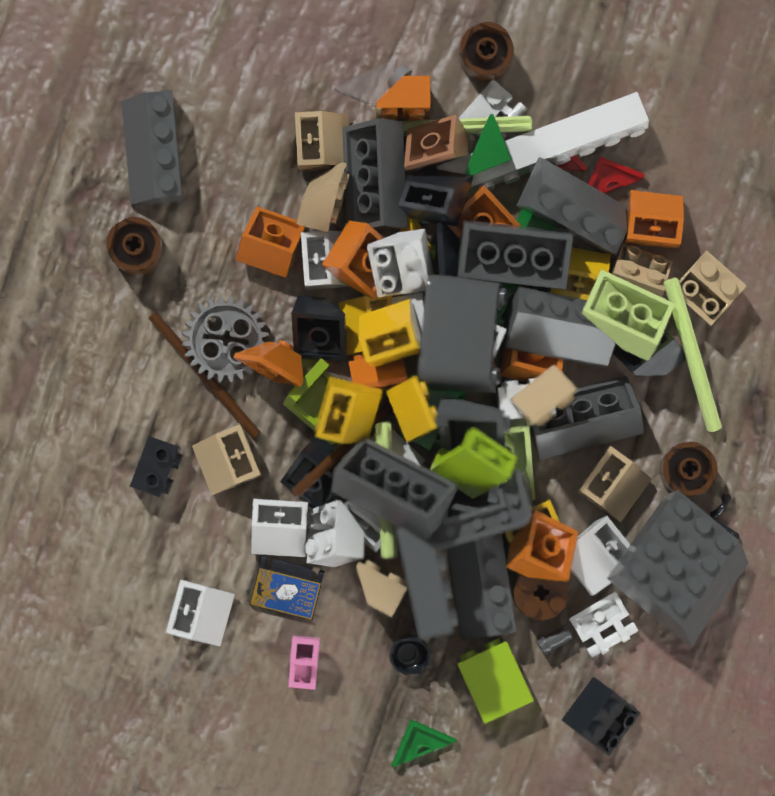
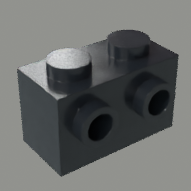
M148 436L130 487L162 499L164 494L169 495L174 482L173 479H170L173 469L178 470L183 459V454L180 453L181 448Z

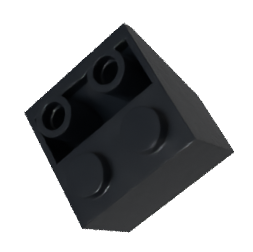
M423 167L406 181L398 206L409 218L458 227L474 177L468 174Z
M592 677L561 721L606 755L610 756L629 728L634 725L641 712L595 677Z

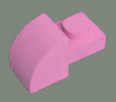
M293 635L288 687L315 690L320 638Z

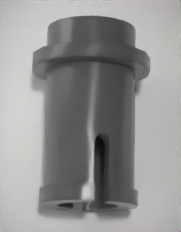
M562 625L545 637L541 635L540 640L536 641L545 656L548 653L552 655L553 650L573 640L566 626Z

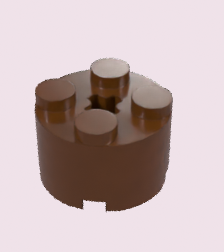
M483 22L475 25L465 32L461 40L459 51L461 68L473 79L479 81L497 80L505 74L511 64L514 52L513 42L506 29L499 24ZM485 48L490 49V54L487 56L482 55V51Z
M129 217L115 224L108 233L106 241L108 254L115 265L122 271L133 275L149 273L160 262L163 254V242L156 228L147 220L139 217ZM138 241L141 247L133 252L129 245L135 244Z
M683 442L670 448L664 454L659 467L660 478L666 489L671 493L679 490L686 497L696 496L708 490L713 484L718 470L714 455L697 442ZM686 462L689 467L694 468V472L689 475L690 477H688L686 472L682 471V467L686 466Z
M522 574L517 577L512 589L513 601L518 610L525 616L536 620H547L557 616L565 608L569 595L566 581L529 578ZM538 585H541L542 589L547 590V594L543 595V600L541 601L539 597L533 595V591H537Z

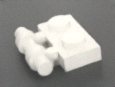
M492 80L459 119L488 118L490 114H494V117H497L500 113L505 117L521 116L527 108L520 102L514 109L507 106L513 99V96L495 80ZM501 132L503 139L506 137V132ZM477 133L474 135L478 138L481 135V133Z
M616 591L568 618L582 642L591 637L594 640L595 644L586 649L591 658L600 653L602 655L609 652L610 647L621 641L623 643L628 641L631 635L638 632L633 622L624 627L620 621L627 617L629 613ZM613 625L616 632L603 639L599 632Z

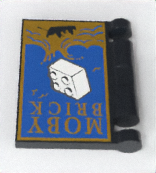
M262 555L250 605L312 621L325 571L319 570L317 580L310 579L313 568L275 558L273 559L271 569L265 568L267 556Z

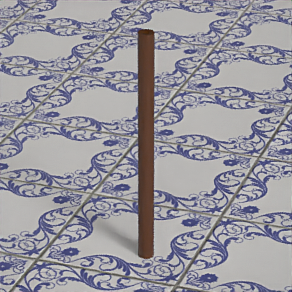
M157 312L153 313L148 319L190 366V363L194 360L193 356H184L189 351V348L181 345L183 343L182 340ZM197 364L191 368L197 374L200 366ZM207 371L197 374L253 439L256 438L261 431L216 379L212 377L210 380H207Z
M390 400L376 412L371 431L375 428V424L381 423L394 411ZM344 443L337 447L290 491L292 496L296 499L302 496L357 443Z

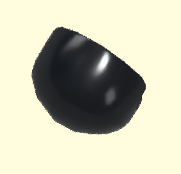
M407 634L399 637L392 644L389 650V659L396 671L404 675H418L430 665L431 650L424 639H420L417 635Z

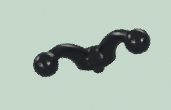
M724 493L721 496V505L710 512V517L739 540V533L718 521V517L732 499L730 494Z

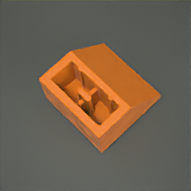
M402 76L376 102V118L398 121V119H408V121L429 119L430 76Z
M630 190L627 232L624 243L678 249L682 241L684 222L683 196Z

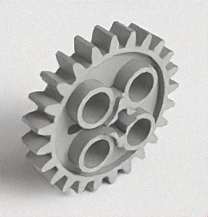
M219 296L217 304H214L210 298L207 300L208 308L199 304L198 310L200 314L192 311L190 316L194 321H185L184 323L190 328V331L182 332V335L187 337L188 341L183 342L181 345L190 349L184 356H193L194 360L190 363V367L198 364L200 368L197 374L207 371V380H210L213 375H217V382L220 383L223 377L226 376L228 382L232 383L233 375L242 380V371H245L248 375L253 373L252 369L248 366L232 360L230 351L232 348H239L243 351L265 343L262 341V338L267 337L269 333L261 332V328L266 325V322H257L261 313L252 315L250 312L253 305L251 304L246 309L243 308V299L236 305L234 304L233 296L229 297L227 303H224L222 296ZM209 318L218 319L221 325L220 330H210L207 326V320ZM240 321L246 325V334L238 335L234 331L233 326L235 322ZM224 333H227V338L247 340L249 344L243 345L229 342L226 346H223L222 340L203 339L202 334L221 337ZM212 344L216 347L217 354L214 358H209L204 354V345Z

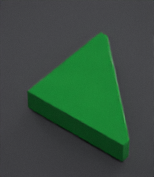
M494 114L489 115L464 174L474 176L511 161Z
M410 719L391 766L397 767L453 744L457 738Z

